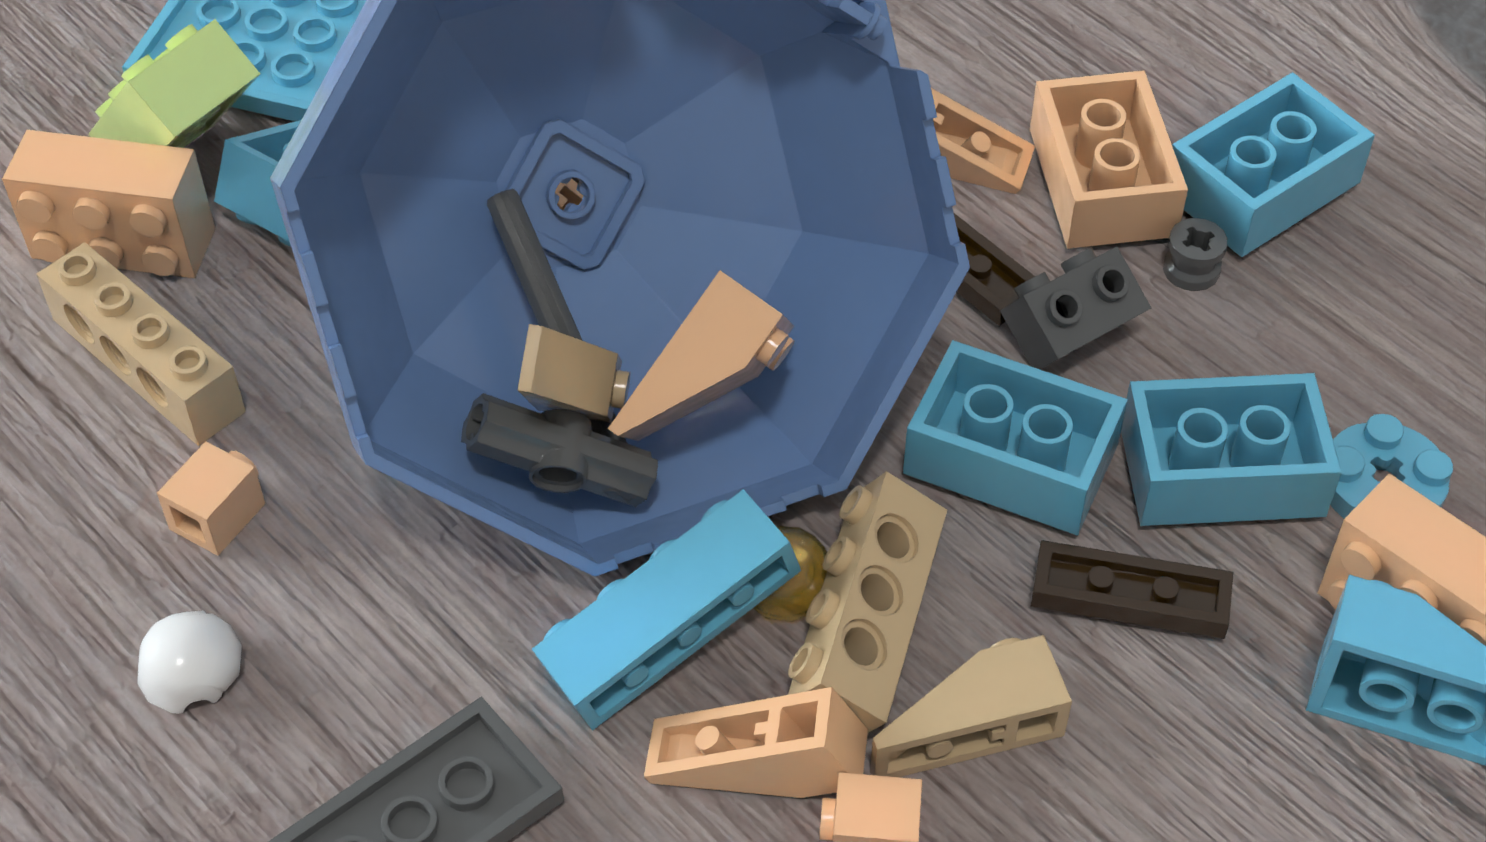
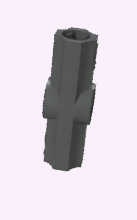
M483 393L473 401L471 410L463 423L461 442L466 444L467 451L529 471L530 482L546 491L568 493L583 489L637 507L647 500L651 486L657 478L658 460L652 458L650 451L593 432L592 423L587 416L576 411L552 409L538 413Z

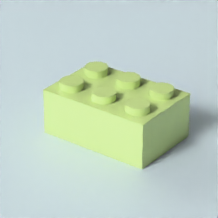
M216 19L199 31L193 24H190L174 35L165 44L168 49L154 60L149 55H146L121 75L124 80L108 93L110 98L95 111L100 119L88 135L95 138L185 148L219 121L255 81L260 72Z

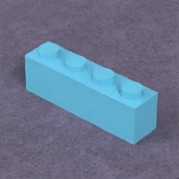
M743 489L731 499L720 501L709 508L702 517V520L678 539H672L661 544L652 553L649 561L625 579H618L608 584L599 593L596 601L572 619H565L555 624L546 633L544 640L533 647L532 651L593 731L802 570L789 540Z

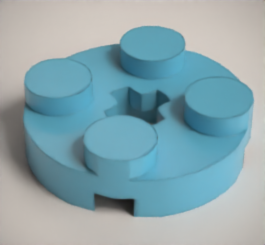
M1376 414L1370 417L1367 423L1350 426L1333 439L1342 473L1331 502V507L1344 519L1380 483L1374 478L1376 470L1392 473L1397 479L1442 508L1449 492V482L1453 472L1451 459L1441 452L1427 437L1411 428L1403 426L1396 417L1387 414Z

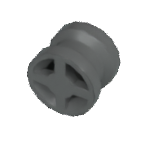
M1200 218L1185 219L1175 224L1170 231L1169 250L1164 259L1163 271L1166 278L1173 285L1189 291L1206 290L1215 285L1220 277L1221 260L1227 249V236L1224 230L1216 223Z

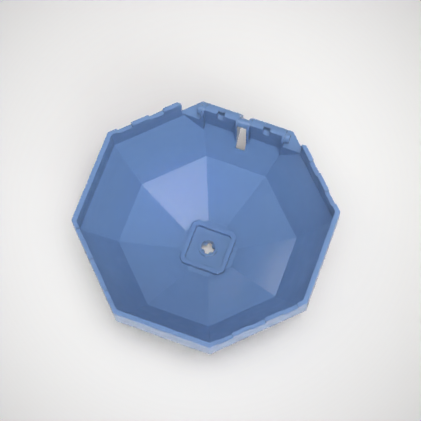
M366 0L270 177L354 449L363 462L594 577L619 569L617 564L652 553L666 541L678 539L698 524L709 508L720 501L731 499L743 489L767 517L786 511L787 505L819 494L826 497L846 490L970 268L965 243L959 240L952 206L956 205L947 159L945 156H941L933 118L937 117L929 77L928 74L921 70L900 67L886 0ZM572 177L577 178L579 183L576 190L583 195L582 201L579 205L568 203L564 210L560 209L557 205L559 196L555 193L557 186L560 182L567 184ZM514 189L519 194L582 340L618 353L622 360L621 370L631 373L627 401L720 270L782 313L794 325L788 335L795 342L785 359L774 371L765 367L755 379L639 441L625 438L628 444L650 451L652 458L658 460L657 478L651 486L647 500L637 507L583 489L568 493H556L540 489L530 482L529 471L467 451L466 444L461 442L463 423L471 410L473 401L483 393L538 413L543 412L538 411L518 391L529 324H539L487 207V200L501 191ZM614 408L615 416L618 415L621 409Z

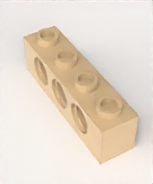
M82 243L36 274L53 320L197 446H200L246 412L233 366L87 243Z
M887 471L865 487L861 485L856 486L847 495L841 506L839 517L843 519V524L838 539L831 545L823 561V569L827 571L821 591L811 602L806 614V622L810 624L804 645L793 657L788 670V676L793 679L788 695L832 687L866 726L868 733L887 723L947 514V509Z

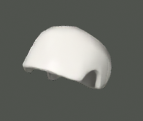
M190 611L172 614L156 622L149 629L140 645L138 685L149 703L170 713L181 714L190 703L208 700L211 703H216L222 696V693L239 676L242 645L231 625L213 613L207 614L204 611Z

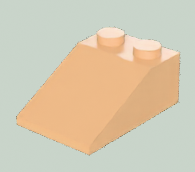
M720 270L608 429L617 436L639 441L755 379L765 367L774 371L785 359L795 342L788 335L794 325L782 313Z

